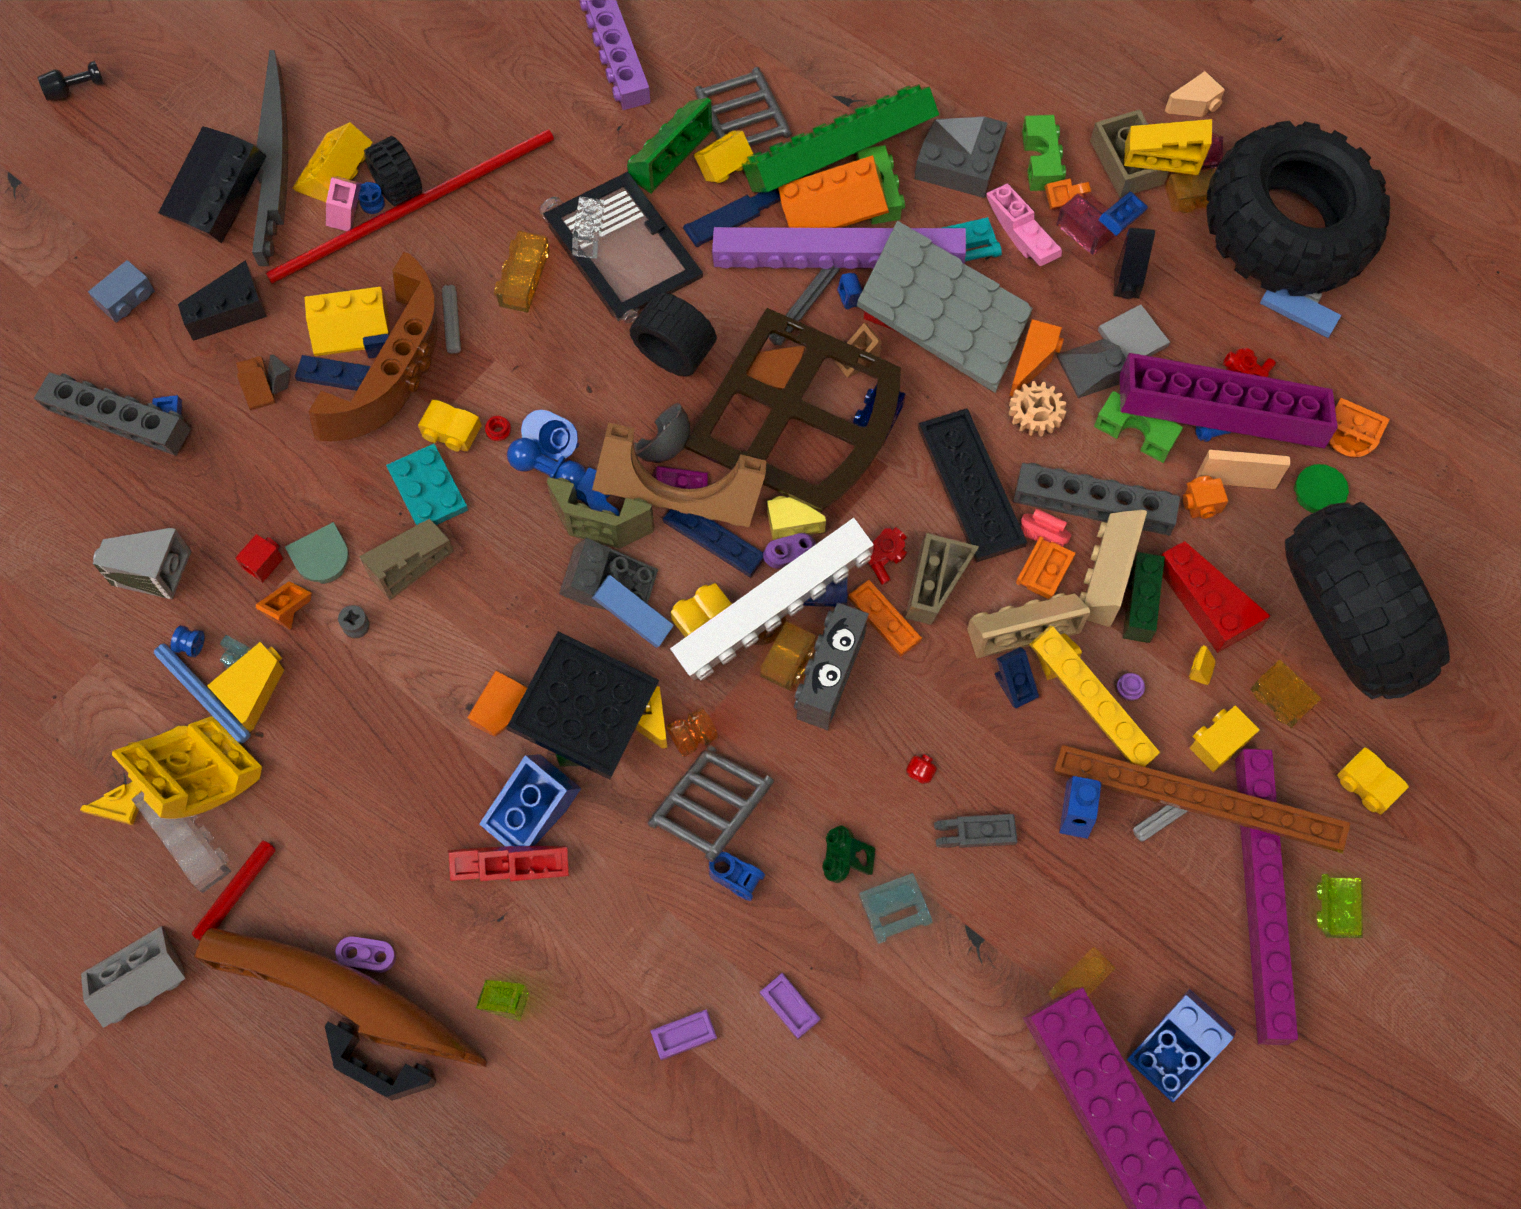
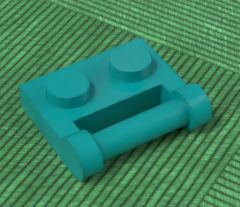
M988 217L942 227L966 228V249L988 245L987 247L966 251L965 262L988 256L995 258L1002 255L1000 243L997 242Z

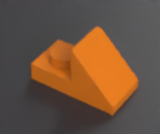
M289 581L258 602L256 609L268 619L290 630L294 613L310 602L312 592Z

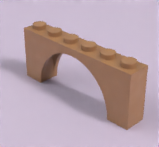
M608 422L592 490L604 495H615L633 500L635 498L643 499L655 507H665L678 510L684 514L699 515L709 520H720L734 526H750L766 474V460L740 454L734 468L720 481L697 489L676 488L658 481L641 465L634 449V428Z

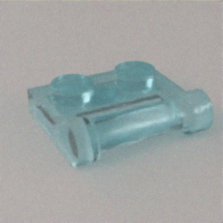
M913 873L859 893V898L878 944L886 941V937L918 925L927 926L932 924L930 912ZM916 906L917 914L885 926L881 925L880 918Z

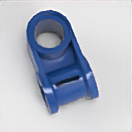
M721 852L714 862H709V875L713 881L726 887L737 896L747 901H752L754 889L759 880H763L765 874L760 869L739 860L727 852ZM718 862H725L729 865L730 870L721 874L714 869V865Z

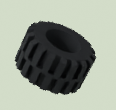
M390 136L364 150L365 160L373 179L380 186L384 197L392 205L397 206L422 193V183L416 167L403 145L395 137Z

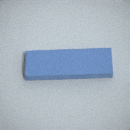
M1287 289L1277 290L1275 293L1267 290L1260 304L1329 338L1341 317L1340 314L1305 296H1290Z
M611 575L606 577L592 597L656 648L661 645L674 626Z

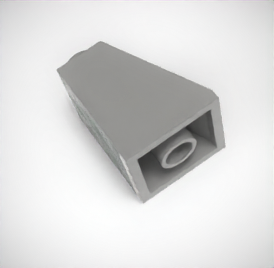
M166 528L103 539L100 548L96 549L94 553L93 565L111 586L173 599L191 550L176 529Z

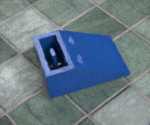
M1189 989L1127 1058V1061L1174 1103L1232 1041L1236 1030Z

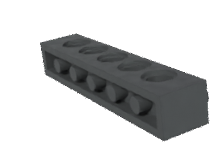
M49 372L34 397L47 411L177 456L191 430L183 421L184 417L174 411H169V413L163 412L156 405L151 403L143 405L131 396L123 398L107 388H104L102 391L87 381H82V383L76 382L74 378L64 373L59 376Z
M1022 463L1013 502L1107 522L1110 513L1145 510L1147 514L1142 530L1170 536L1176 525L1180 496L1173 495L1168 491L1157 492L1148 490L1139 485H1124L1116 480L1096 479L1088 474L1077 475L1068 473L1064 469L1044 468L1036 463ZM1039 484H1046L1049 488H1043ZM1065 489H1071L1075 494H1070ZM1091 495H1098L1101 499H1095ZM1117 500L1125 501L1128 505H1122ZM1144 506H1150L1154 511L1147 510Z

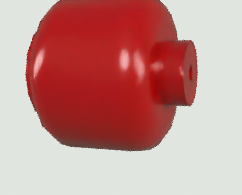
M925 754L922 757L915 755L911 758L906 768V773L914 780L922 784H928L935 775L937 767L931 763L933 759Z

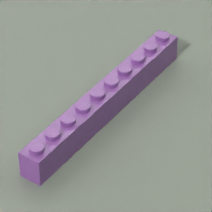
M714 227L712 247L714 267L829 269L834 266V268L874 269L893 228ZM911 228L929 238L933 244L956 256L965 264L966 228Z

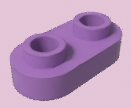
M794 534L769 542L764 550L763 557L770 567L776 569L783 568L815 546L816 543L808 534ZM799 543L806 544L807 548L801 547ZM775 549L781 550L783 554H777Z
M346 937L338 943L335 950L336 958L340 963L358 970L382 973L391 969L396 961L395 950L385 941ZM357 949V955L354 958H348L349 951ZM385 953L386 959L381 963L377 962V956Z

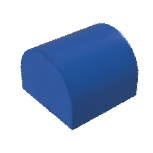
M855 273L842 274L837 288L845 309L857 307V301L863 291L858 276Z

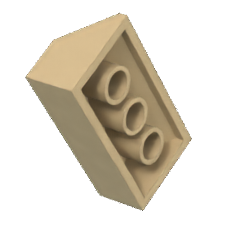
M1134 510L1110 513L1107 522H1101L1097 537L1101 538L1100 545L1094 546L1090 560L1095 561L1093 569H1087L1083 582L1088 584L1086 593L1081 591L1079 596L1089 607L1088 621L1111 627L1121 607L1147 511Z
M1061 593L1054 595L1050 600L1041 602L1040 600H1032L1021 607L1007 606L996 613L988 614L987 612L976 614L970 619L967 630L976 658H981L1019 647L1030 646L1029 644L1049 626H1053L1060 635L1064 633L1068 636L1079 634L1086 623L1090 610L1075 593L1070 595Z

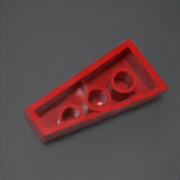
M1184 541L1162 553L1161 556L1165 557L1163 578L1217 653L1262 629L1270 618V615L1187 542Z

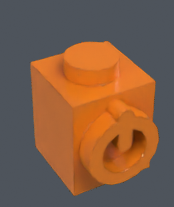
M1201 476L1187 483L1188 488L1183 495V505L1186 510L1189 509L1191 518H1211L1218 513H1222L1228 503L1221 478L1212 479L1211 476Z

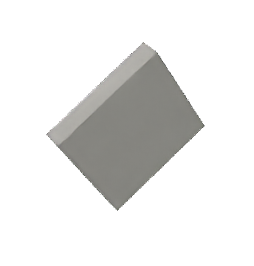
M1141 304L1100 325L1098 328V332L1103 339L1120 346L1126 359L1129 353L1152 356L1167 348L1170 344V341Z

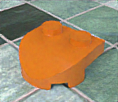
M1340 398L1335 406L1338 428L1328 443L1341 455L1351 458L1363 457L1378 446L1379 440L1390 419Z

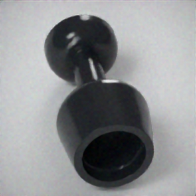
M91 61L88 64V71L64 77L63 73L57 69L38 76L37 78L46 100L67 98L70 94L69 86L90 80L96 85H104L96 62Z

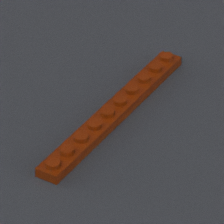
M1065 745L1061 747L1054 770L1055 774L1068 778L1077 776L1101 781V787L1342 854L1351 824L1350 822Z

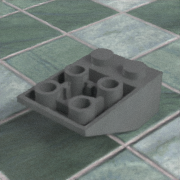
M585 538L574 546L559 594L583 605L607 610L592 597L606 577L611 575L648 604L658 569L589 538Z

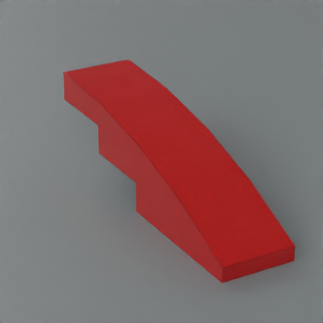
M507 846L448 850L450 881L479 878L480 881L500 879L520 881L569 876L567 846Z

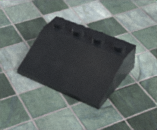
M202 126L158 213L222 243L266 155L254 144L243 139Z

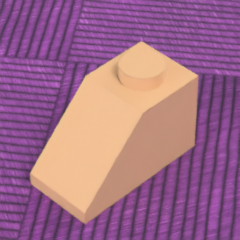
M1203 72L1169 96L1165 111L1168 114L1203 117L1208 112H1214L1220 107L1225 89L1208 73Z

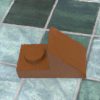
M262 356L237 362L236 365L239 372L237 377L249 409L254 410L274 404L275 399L271 391Z

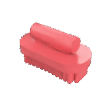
M1036 509L1034 515L1024 514L1021 519V529L1024 536L1034 541H1038L1041 536L1044 538L1043 540L1049 543L1054 542L1063 547L1071 538L1070 532L1065 529L1066 521L1040 509Z

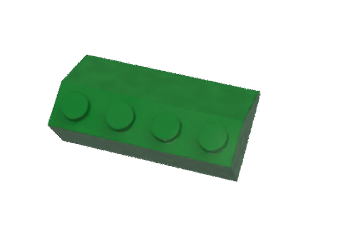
M709 98L692 100L683 108H679L674 117L668 123L663 124L659 132L652 139H648L637 154L630 157L627 169L637 185L651 194L712 132L711 100Z

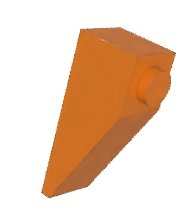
M1032 319L1009 396L1013 397L1015 390H1021L1022 384L1028 385L1052 362L1054 352L1060 353L1064 338L1059 337L1062 327Z

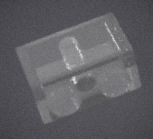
M579 197L572 240V256L598 258L604 220V200Z

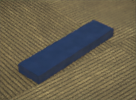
M670 509L663 518V523L750 578L764 561V552L713 520L690 513L684 514L674 509Z

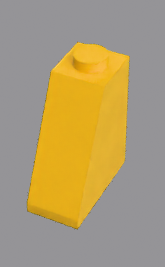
M261 642L207 685L249 732L256 726L284 672L283 667L279 663L282 657L272 646L266 649Z

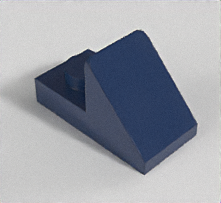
M1019 647L996 658L1000 671L995 673V678L1015 709L1039 697L1028 657L1023 648Z

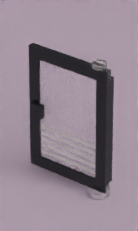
M628 171L565 203L559 197H551L540 207L539 211L548 223L551 232L617 321L623 319L625 323L633 322L638 317L637 311L643 309L655 294H672L703 277L701 269Z

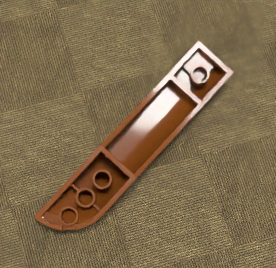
M216 928L208 929L197 947L194 957L209 968L268 981L315 999L358 1025V1033L370 1042L486 1067L487 1061L477 1051L426 1010L370 976L335 960L291 945Z

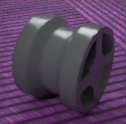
M347 606L338 615V622L343 632L350 638L363 637L370 628V622L364 610L359 606Z

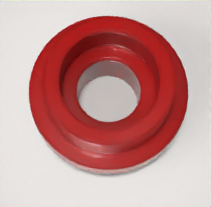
M502 416L491 417L485 425L487 437L493 441L505 440L511 433L510 422ZM496 428H502L501 431L494 432Z

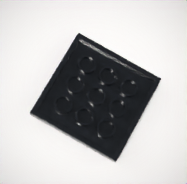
M558 631L509 721L506 730L610 780L659 680Z

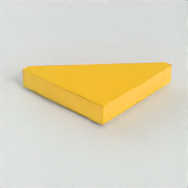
M132 781L127 785L123 784L104 794V797L88 805H83L80 810L83 813L133 825L143 802L144 793Z

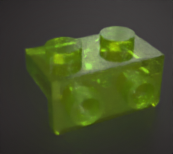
M1322 874V882H1317V898L1322 900V911H1317L1318 929H1322L1327 938H1363L1362 879L1330 878L1329 874Z

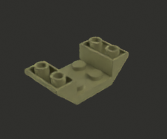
M550 477L547 479L552 506L570 536L581 539L589 538L600 544L620 549L654 531L652 504L643 499L635 498L633 500L626 498L620 515L616 516L611 511L602 510L600 512L590 509L587 505L578 503L575 486L569 480Z

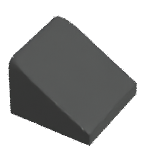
M272 354L269 359L268 379L272 393L277 394L288 388L290 368Z

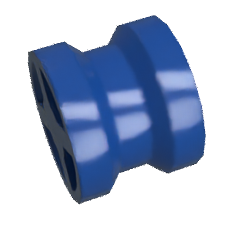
M366 182L361 185L358 199L362 210L368 214L380 212L385 206L380 186L373 182Z
M178 626L172 635L171 650L177 653L186 652L190 657L198 656L204 645L205 635L203 631H190L186 626Z

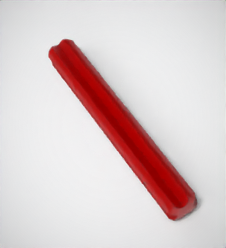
M261 841L192 931L193 937L201 941L208 929H217L275 853L276 849L267 841Z

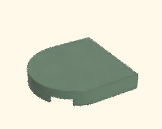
M334 522L285 546L299 574L306 580L320 582L321 584L338 579L344 573L350 557L349 550Z

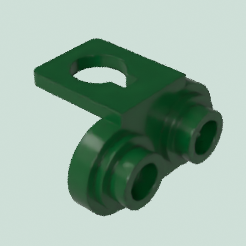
M842 825L831 829L827 833L826 857L822 865L827 880L834 883L842 882L848 876L850 868L866 875L873 874L875 847L854 839L852 830ZM865 851L867 855L865 866L856 857V852Z

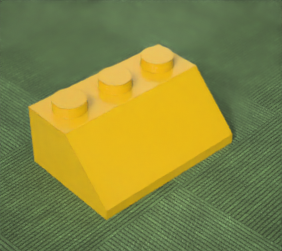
M351 122L328 132L292 189L326 202L331 177L338 176L352 180L358 173L357 167L359 163L365 160L364 150L371 146L372 141Z
M382 287L304 297L306 321L314 356L365 350L363 344L364 337L381 334L390 335L388 307Z

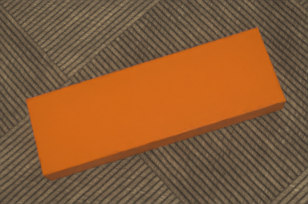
M869 579L848 595L849 601L858 610L869 613L868 622L900 657L921 642L922 637Z

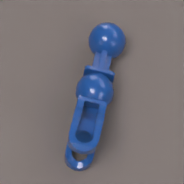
M529 438L516 439L508 447L507 459L514 469L521 472L536 469L549 475L550 478L567 479L574 484L577 499L584 502L590 509L600 512L607 510L613 512L616 516L620 515L618 509L607 502L606 499L610 495H604L592 490L596 470L589 467L586 471L584 466L576 461L570 460L565 462V456L563 455L556 462L542 455L537 443Z

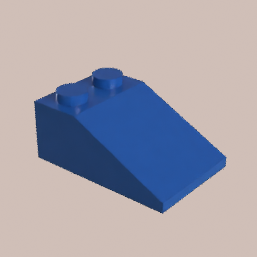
M541 754L525 755L479 825L505 847L535 846L567 811L582 788Z

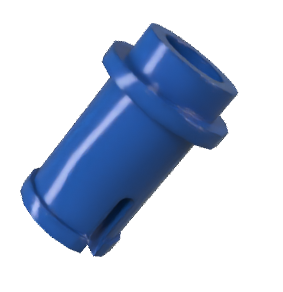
M1196 426V435L1200 441L1208 442L1213 437L1231 433L1229 431Z

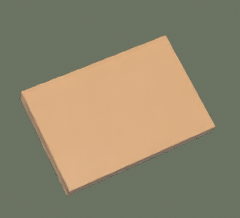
M1209 450L1196 474V478L1211 476L1212 479L1221 478L1223 485L1276 489L1290 466V457Z

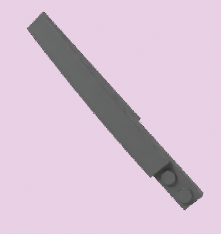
M269 50L256 146L266 155L257 174L261 190L252 253L258 266H269L270 256L274 254L272 236L276 235V225H284L287 199V113L281 67L275 50Z

